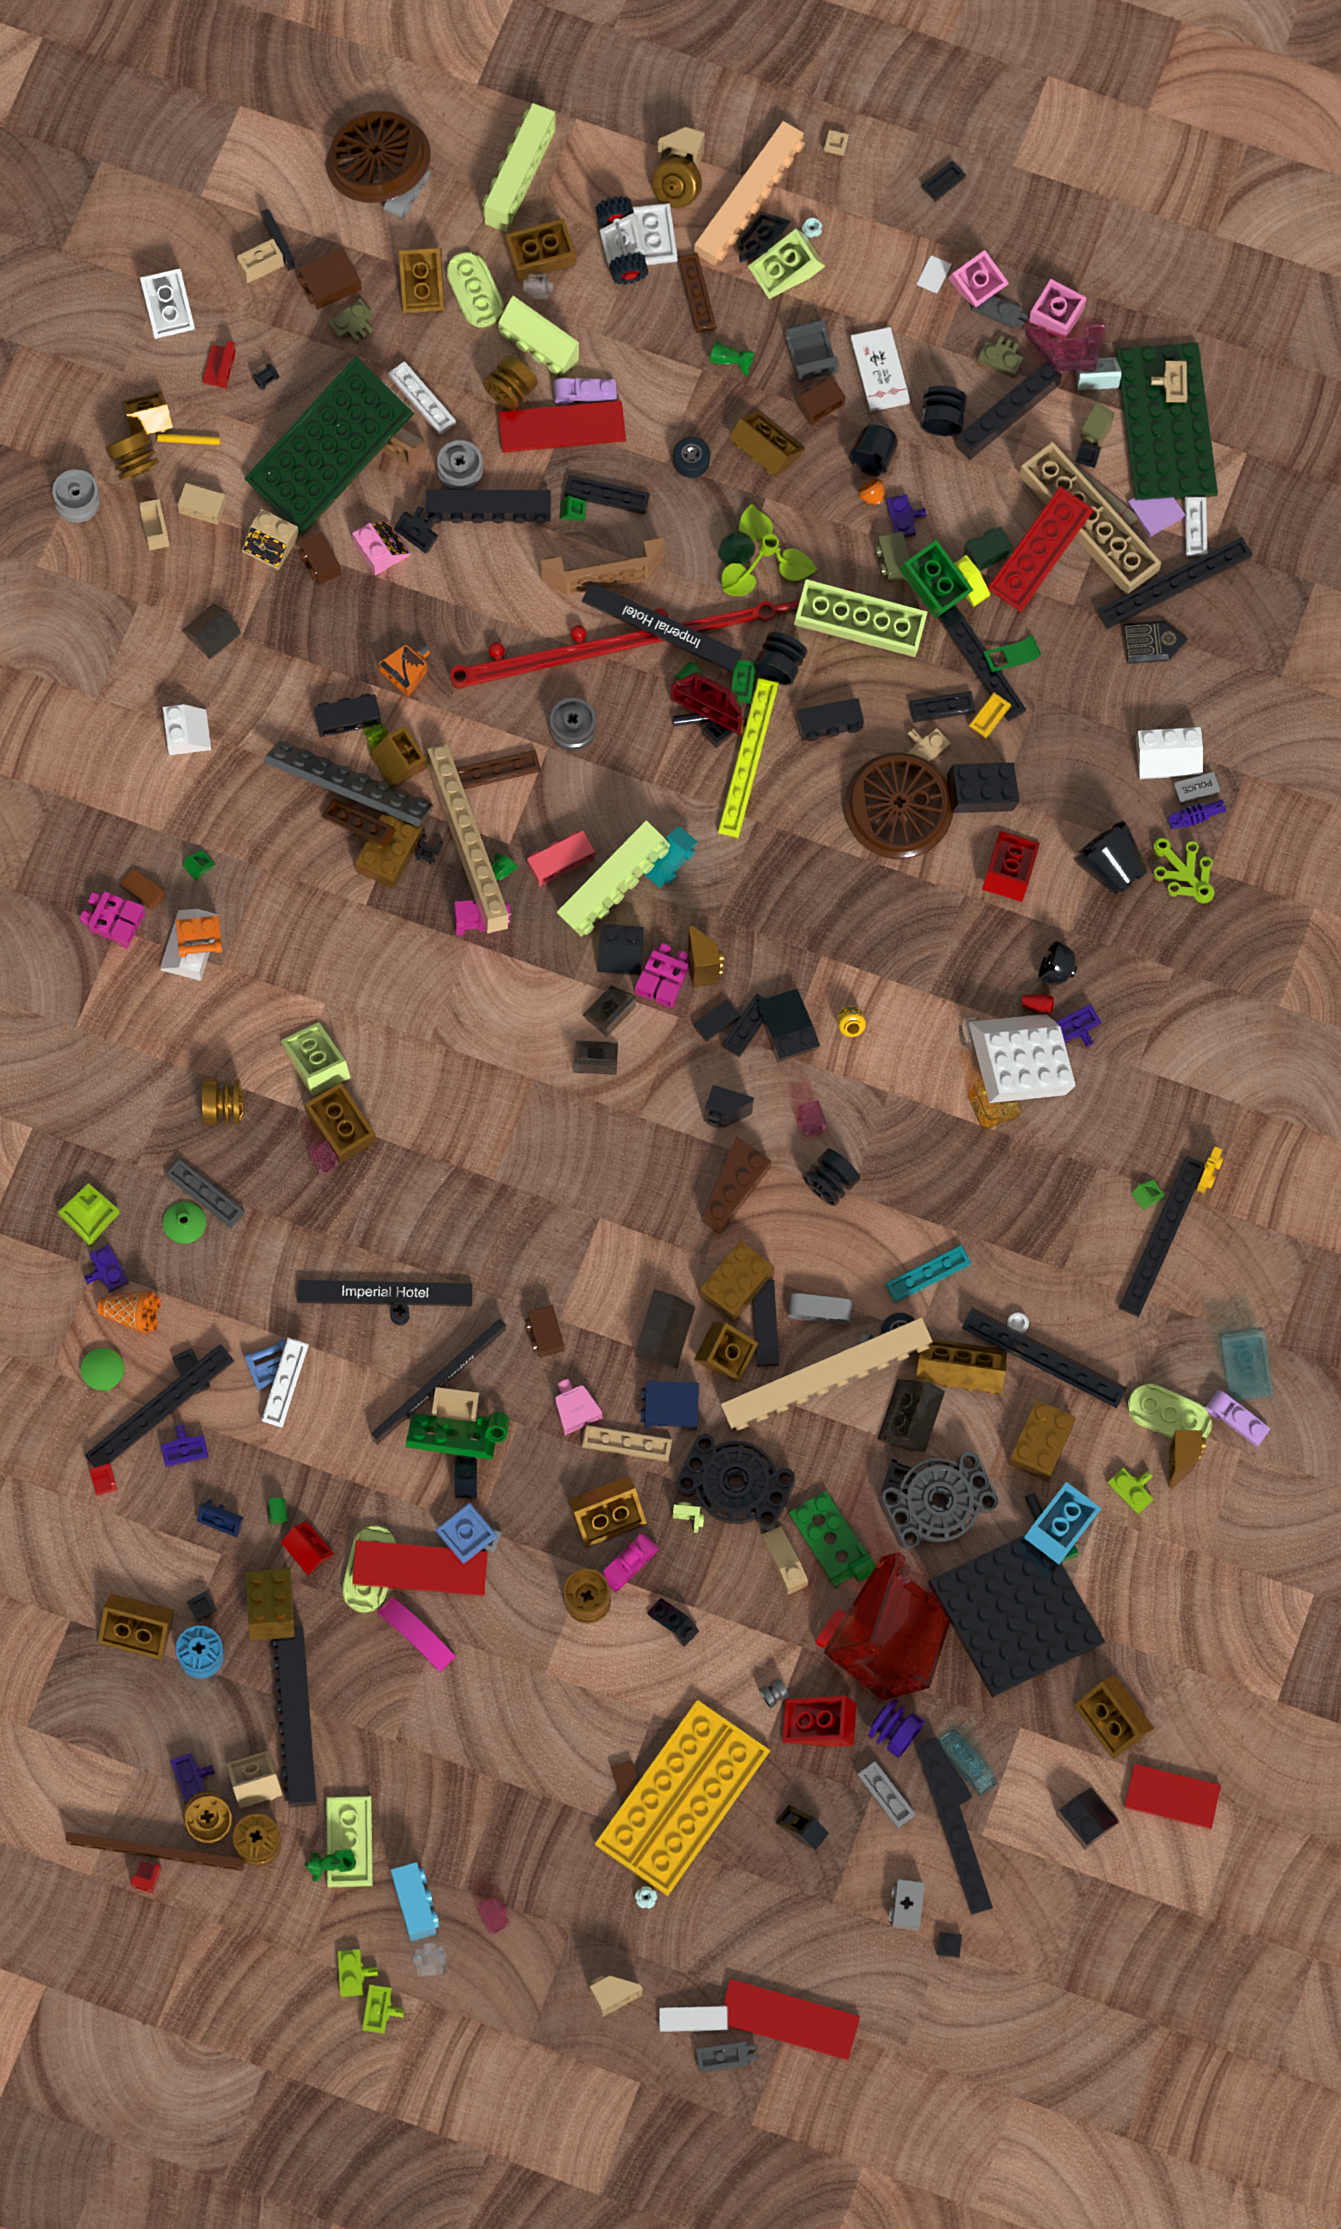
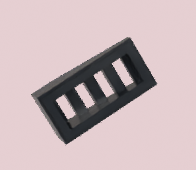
M712 721L702 729V735L717 749L735 732L727 728L723 732L718 727L719 724ZM715 729L720 734V736H717L713 732V730Z

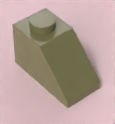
M1097 402L1082 427L1080 438L1084 442L1099 446L1111 431L1114 412Z

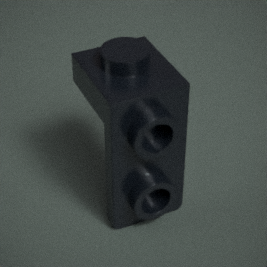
M660 1598L647 1612L650 1618L669 1630L683 1647L699 1632L690 1617L663 1598Z

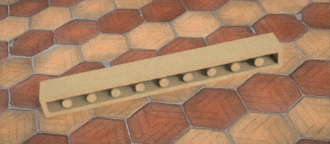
M448 744L428 748L427 766L486 932L491 933L508 929L509 914Z
M919 1318L724 1402L721 1406L731 1430L736 1428L737 1431L749 1427L748 1422L756 1419L757 1423L769 1418L768 1414L776 1411L779 1414L788 1410V1405L796 1402L797 1405L809 1401L808 1396L815 1393L817 1397L829 1392V1387L837 1385V1388L850 1383L848 1380L857 1376V1379L869 1375V1370L873 1368L881 1370L890 1366L889 1362L894 1359L900 1362L909 1358V1353L915 1350L918 1353L928 1350L932 1339L923 1319Z

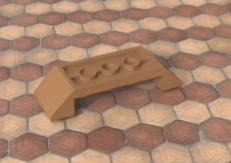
M652 537L644 541L643 557L635 556L625 561L613 560L609 564L604 565L592 564L588 568L582 569L575 567L564 572L561 557L549 556L541 560V579L566 596L586 592L591 582L603 588H610L648 581L664 559L665 539Z

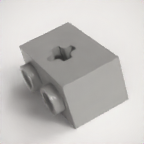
M898 1879L897 1886H892L891 1899H895L894 1908L890 1907L888 1920L893 1921L892 1928L919 1931L925 1883ZM904 1900H907L908 1904L912 1905L909 1906L908 1910L904 1909V1905H901L904 1903Z

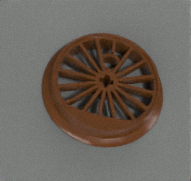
M389 111L364 113L348 121L336 133L327 156V174L332 185L341 194L352 200L365 203L389 201L407 193L422 179L430 162V145L424 132L400 114ZM379 127L375 142L372 128ZM384 127H390L383 136ZM369 129L372 143L363 135V131ZM397 129L402 130L392 137ZM358 135L364 143L353 139V137ZM407 135H409V139L400 141V140H402L404 137H406ZM347 143L351 145L349 148L345 147ZM341 154H348L347 157L340 158ZM397 157H405V159L401 160ZM388 161L401 166L400 172L398 173ZM351 163V165L345 168L344 170L341 171L339 169V166ZM385 165L395 177L385 181L382 167ZM370 167L367 182H359ZM375 168H379L382 182L372 183ZM359 169V171L356 173L353 179L347 177L348 175Z
M888 753L871 759L854 774L845 793L844 812L852 834L866 849L886 858L908 859L928 852L943 839L953 818L948 782L944 775L926 759L909 753ZM895 765L906 766L900 792ZM891 766L895 791L880 769ZM909 767L919 770L920 772L905 793H903ZM877 772L890 793L868 778ZM923 773L931 779L930 782L908 795ZM864 782L886 797L864 793ZM934 784L939 794L928 795L924 790ZM922 796L925 798L926 803L918 805L914 802V799ZM865 798L886 803L866 806ZM940 799L941 809L928 807L930 800ZM897 800H900V803L903 804L902 808L895 805ZM886 808L869 819L867 811ZM927 811L939 814L940 816L936 824H934L918 812ZM890 812L874 834L870 823ZM909 813L932 829L926 835H923ZM894 814L890 840L885 841L879 838L878 835ZM904 815L920 837L919 839L911 842L908 841ZM898 816L901 818L905 843L892 842Z

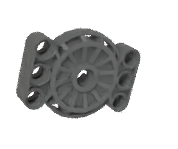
M971 1451L962 1454L956 1462L940 1458L929 1459L917 1464L903 1477L898 1489L893 1487L887 1488L880 1494L878 1499L879 1505L899 1546L906 1550L912 1549L919 1544L920 1539L936 1543L958 1538L970 1529L979 1512L989 1513L997 1507L999 1502L998 1496L979 1457ZM965 1457L971 1459V1468H967L964 1465L963 1459ZM935 1463H941V1464H945V1465H947V1466H944V1465H936ZM928 1464V1468L922 1471L917 1470L919 1467ZM912 1474L913 1478L906 1485L908 1477ZM974 1477H977L981 1480V1488L974 1486ZM887 1493L894 1496V1504H889L886 1501L885 1495ZM937 1493L944 1497L945 1505L943 1508L931 1505L930 1502L932 1501L933 1494ZM983 1497L991 1500L990 1508L983 1505ZM896 1513H900L903 1515V1524H899L896 1522ZM971 1516L972 1518H971L969 1524L965 1527V1524H964V1523H965V1522L969 1519V1517ZM956 1529L960 1531L958 1534L949 1537V1533ZM905 1533H910L913 1536V1544L905 1541ZM930 1535H933V1536L941 1535L942 1538H935V1537H931Z

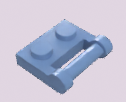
M284 1339L260 1351L243 1355L257 1390L273 1385L282 1356L257 1366L254 1365V1362L281 1351L283 1353L286 1344Z

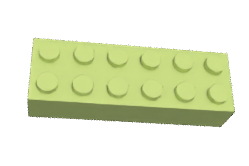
M532 103L530 110L526 109L523 115L524 122L522 127L518 126L515 132L516 139L514 144L510 143L506 153L508 156L505 161L502 160L498 170L500 173L497 178L494 177L490 187L492 190L489 195L486 194L482 206H484L485 224L507 233L555 133V111Z
M806 579L794 625L915 657L927 611Z
M645 821L557 913L581 937L584 934L588 935L594 929V924L597 920H602L608 915V909L613 904H618L624 898L623 894L629 888L633 889L638 884V878L643 873L647 874L654 867L653 863L658 858H663L668 853V848L671 845L649 822Z

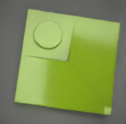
M89 1183L58 1211V1215L88 1246H92L106 1227L120 1214V1210Z

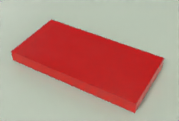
M1134 1764L1124 1808L1212 1829L1221 1785Z

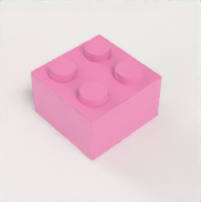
M1050 279L1031 310L1029 322L1066 340L1085 309L1087 297Z

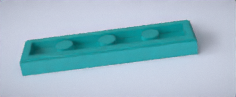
M959 1245L885 1283V1287L896 1304L970 1266L971 1261L962 1245Z

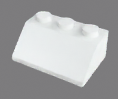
M1201 727L1142 730L1137 732L1136 750L1139 779L1203 775Z
M200 909L178 910L160 970L201 981L210 952L186 954V957H179L176 920L218 916V914ZM214 939L185 942V946L213 943Z

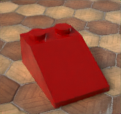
M999 831L982 890L1022 902L1040 843Z
M847 1696L785 1699L782 1742L828 1747L854 1746L857 1703Z

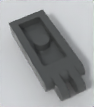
M991 296L977 307H972V311L1013 329L1016 326L1024 328L1025 322L1029 319V316L1023 313L1022 308L995 296Z
M739 2042L696 2049L699 2073L751 2065L750 2060L759 2059V2054L749 2055V2051L758 2050L757 2045L748 2046L747 2042Z

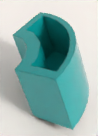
M679 826L665 838L671 845L668 848V853L653 863L654 867L647 874L643 873L659 888H662L666 883L671 884L677 877L676 872L686 860L689 861L696 853L694 848L698 841Z

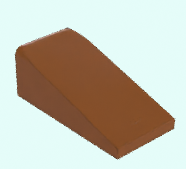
M135 869L119 884L151 911L165 897L164 890Z

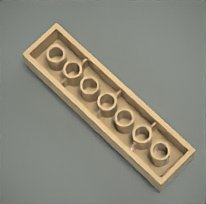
M1053 442L1021 466L1019 476L1045 505H1047L1059 486H1061L1094 509V512L1075 539L1126 595L1138 589L1159 572L1161 566L1159 559Z

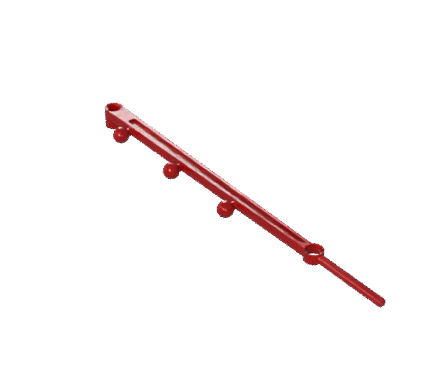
M800 600L773 605L769 601H763L754 608L681 622L680 624L702 633L758 619L768 622L773 619L776 613L798 609ZM767 606L771 609L772 613L769 616H762L760 609ZM657 608L654 610V612L668 618V613L665 609ZM576 625L570 631L571 638L576 641L575 645L503 659L504 646L499 642H494L489 646L488 652L495 661L469 667L457 665L451 670L450 680L455 688L462 689L468 686L655 644L664 640L647 632L638 631L585 642L586 629L581 625ZM461 673L465 675V679L458 681L454 676Z

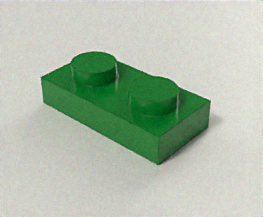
M739 660L734 669L731 690L736 694L741 703L751 704L755 676L753 661Z

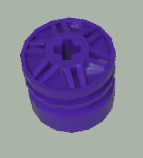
M894 1698L878 1713L872 1722L867 1736L873 1739L878 1732L881 1733L876 1743L881 1744L888 1738L890 1742L886 1750L899 1758L914 1740L925 1720L915 1712L904 1718L903 1714L906 1706L902 1705L896 1712L895 1709L899 1701Z

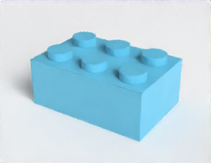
M1066 1482L1024 1538L1056 1563L1060 1564L1102 1508Z
M416 1862L392 1869V1879L410 1942L436 1935V1928L439 1927L436 1911L430 1910V1906H433L429 1889L425 1890L423 1886L427 1884L423 1867L418 1868Z

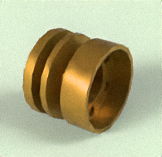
M506 355L497 364V371H491L482 384L486 392L498 404L508 410L515 411L519 403L523 402L524 395H529L537 386L538 380L522 361L511 355Z
M145 430L105 447L110 460L121 459V463L116 465L114 469L125 468L126 470L117 475L119 480L139 476L159 463L158 458L148 461L147 457L154 454V450L145 452L143 450V447L150 443Z
M203 1080V1125H218L220 1115H224L226 1125L230 1124V1115H234V1124L240 1125L241 1117L244 1113V1092L241 1087V1081L234 1080V1089H230V1080H226L224 1089H220L218 1080Z
M587 1568L577 1570L568 1577L563 1593L566 1609L570 1616L576 1621L585 1624L595 1623L603 1619L610 1610L611 1605L610 1590L606 1578L598 1571ZM588 1596H591L592 1600L584 1602V1599H587Z
M212 1791L195 1793L186 1801L183 1808L184 1823L194 1839L201 1842H215L222 1839L228 1833L232 1823V1814L228 1804L219 1794ZM205 1810H208L209 1813L212 1814L209 1815L208 1820H205L204 1817H201V1815H204Z
M257 1813L247 1815L234 1828V1847L238 1856L244 1859L246 1864L256 1867L265 1866L273 1862L280 1853L282 1845L280 1832L275 1822L268 1816ZM257 1834H260L262 1840H257L254 1843L252 1836L256 1837Z

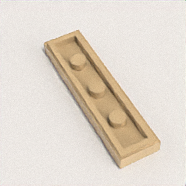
M586 1425L582 1448L669 1462L672 1439Z

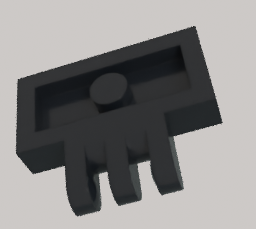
M419 506L413 516L407 511L403 512L393 530L426 554L431 550L439 535L431 530L436 518L432 516L427 521L430 513L427 511L421 517L423 508Z

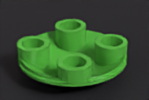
M94 1349L84 1357L81 1363L82 1378L93 1389L109 1391L121 1381L124 1375V1362L121 1356L112 1349Z

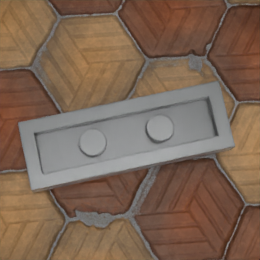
M873 1762L857 1774V1777L897 1829L916 1815L876 1762Z

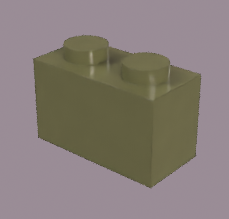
M903 531L879 536L878 544L875 545L877 557L881 556L880 570L882 576L886 575L887 582L905 579L898 569L910 559Z

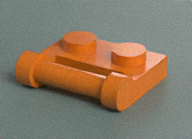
M219 916L176 920L179 957H186V954L214 951L222 953ZM215 940V943L185 946V942Z

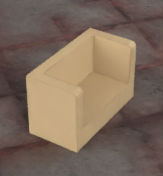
M274 239L236 256L238 268L247 284L284 266L283 255Z
M185 483L178 502V511L180 514L219 525L226 505L225 494Z
M160 499L139 503L149 551L169 547Z
M435 1387L432 1416L476 1422L479 1393Z

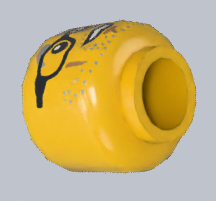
M851 1005L842 1008L838 1012L836 1017L837 1024L843 1035L846 1037H856L865 1030L866 1021L860 1008Z

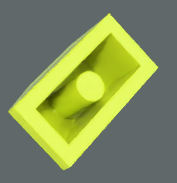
M967 555L954 563L974 590L966 596V599L973 607L990 596L980 571Z

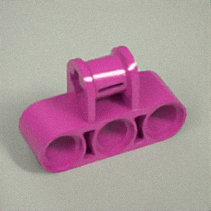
M644 1532L641 1533L601 1573L608 1581L609 1587L614 1592L620 1590L656 1554L659 1547Z

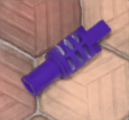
M1220 799L1206 805L1199 803L1181 809L1167 817L1171 829H1177L1205 822L1210 816L1226 812V806H1222L1224 801Z

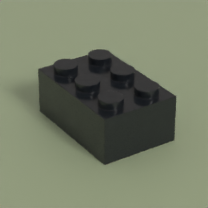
M1014 762L953 764L947 773L952 813L1013 811L1019 803Z

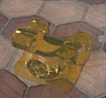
M983 1079L977 1080L974 1083V1088L968 1092V1098L979 1124L984 1129L1015 1119L1023 1112L1021 1105L1017 1102L1009 1104L1005 1102L989 1103Z

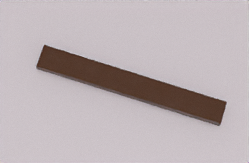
M66 1833L65 1840L67 1844L238 1871H243L245 1867V1861L241 1858L77 1833Z

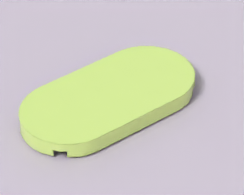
M468 252L455 255L450 260L446 270L447 280L465 319L477 327L494 325L503 314V301L485 261L480 256L472 255V253Z
M1145 1384L1137 1387L1129 1397L1127 1406L1132 1420L1138 1425L1169 1439H1172L1175 1430H1202V1437L1205 1438L1208 1437L1211 1431L1212 1421L1208 1414L1209 1412L1203 1405L1159 1385Z
M381 1526L366 1527L353 1540L342 1591L347 1605L358 1612L376 1610L383 1604L387 1595L388 1588L352 1585L356 1540L396 1544L393 1535Z

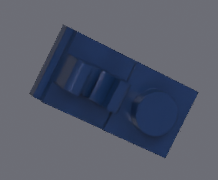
M210 1499L200 1505L197 1517L198 1522L234 1537L239 1535L244 1517L223 1509L224 1506L222 1504L219 1507L211 1505L212 1500Z

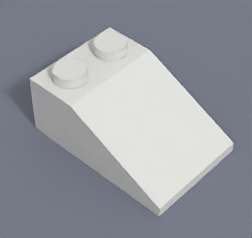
M181 268L140 277L155 339L195 330Z

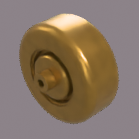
M672 157L663 161L655 169L651 184L655 196L661 203H670L671 208H683L691 204L700 194L702 177L698 168L691 161L682 157Z

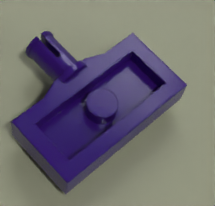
M907 494L887 498L894 533L903 531L904 538L916 535L915 518L927 516L925 507L913 510L909 505Z
M1089 1004L1056 1023L1061 1027L1065 1043L1074 1038L1081 1037L1086 1047H1089V1045L1094 1044V1041H1092L1088 1032L1100 1025L1101 1020L1092 1005Z
M109 1244L89 1254L95 1271L83 1276L87 1284L99 1279L104 1283L109 1293L129 1284Z
M183 1424L180 1425L181 1433L179 1425L175 1426L178 1439L170 1443L161 1444L166 1467L209 1458L204 1435L186 1437Z
M192 1753L170 1760L185 1803L193 1794L204 1791L202 1777L215 1774L212 1764L199 1769L194 1762Z

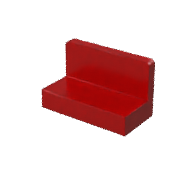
M227 341L225 347L211 346L203 376L204 384L227 388L236 354L235 342Z
M308 1521L294 1526L281 1541L284 1548L307 1575L311 1574L320 1563L334 1555V1552Z

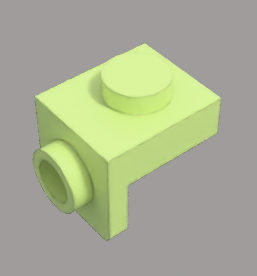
M680 1502L678 1505H674L673 1518L695 1520L694 1533H698V1528L703 1527L704 1514H700V1507L692 1506L691 1503Z

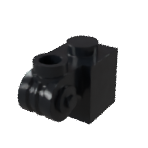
M457 1455V1459H455V1498H477V1459L475 1457Z

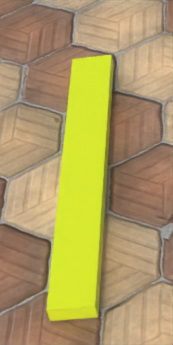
M758 678L719 826V834L739 838L776 697L778 682Z

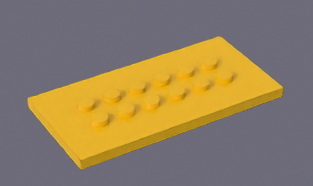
M697 1700L598 1838L595 1846L660 1892L669 1896L766 1759L770 1750Z

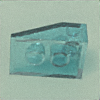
M1257 1327L1219 1333L1229 1396L1235 1401L1273 1396L1266 1335L1263 1328Z

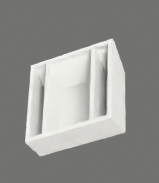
M1047 1014L969 1022L989 1103L1063 1096L1076 1086L1061 1027Z

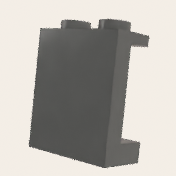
M813 320L806 325H793L785 330V341L798 382L838 372L839 363L832 351L825 320Z

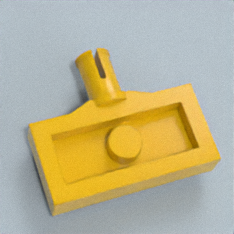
M1214 1147L1210 1158L1205 1163V1170L1197 1191L1205 1193L1207 1187L1212 1188L1216 1176H1213L1215 1168L1220 1169L1224 1159L1221 1157L1223 1149Z

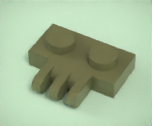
M359 299L327 321V323L340 340L349 334L354 342L358 343L360 339L356 335L357 333L364 339L367 335L363 329L369 334L373 332V329L367 323L373 317V313Z
M1003 335L1000 336L996 345L986 341L977 362L1015 378L1024 360V357L1016 354L1020 343L1016 341L1012 348L1010 347L1012 339L1008 338L1006 344H1002L1005 340Z

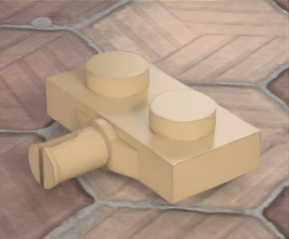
M1166 361L1164 377L1151 376V385L1164 386L1166 402H1187L1186 361Z
M937 728L924 737H921L915 729H912L907 734L916 743L907 753L922 757L929 762L951 744Z

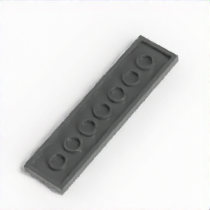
M279 741L265 756L264 763L418 827L433 809L434 804L429 803L425 798L412 796L402 789L391 788L386 782L376 781L367 774L357 773L348 766L335 764L328 758L319 757L312 754L309 750L294 747L293 744L287 741Z

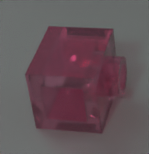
M819 1100L798 1106L797 1114L799 1118L796 1120L799 1130H804L805 1136L811 1135L815 1137L821 1135L826 1130L827 1123Z
M327 1139L307 1149L309 1159L319 1175L331 1171L338 1165L337 1156Z
M489 1898L479 1904L480 1907L477 1908V1912L490 1936L510 1926L506 1916L509 1914V1911L504 1902L499 1903L497 1898L493 1901Z

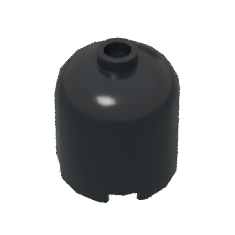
M872 423L867 425L861 431L849 453L851 464L855 465L856 463L862 468L861 472L870 476H880L881 473H886L898 446L895 432L886 424Z

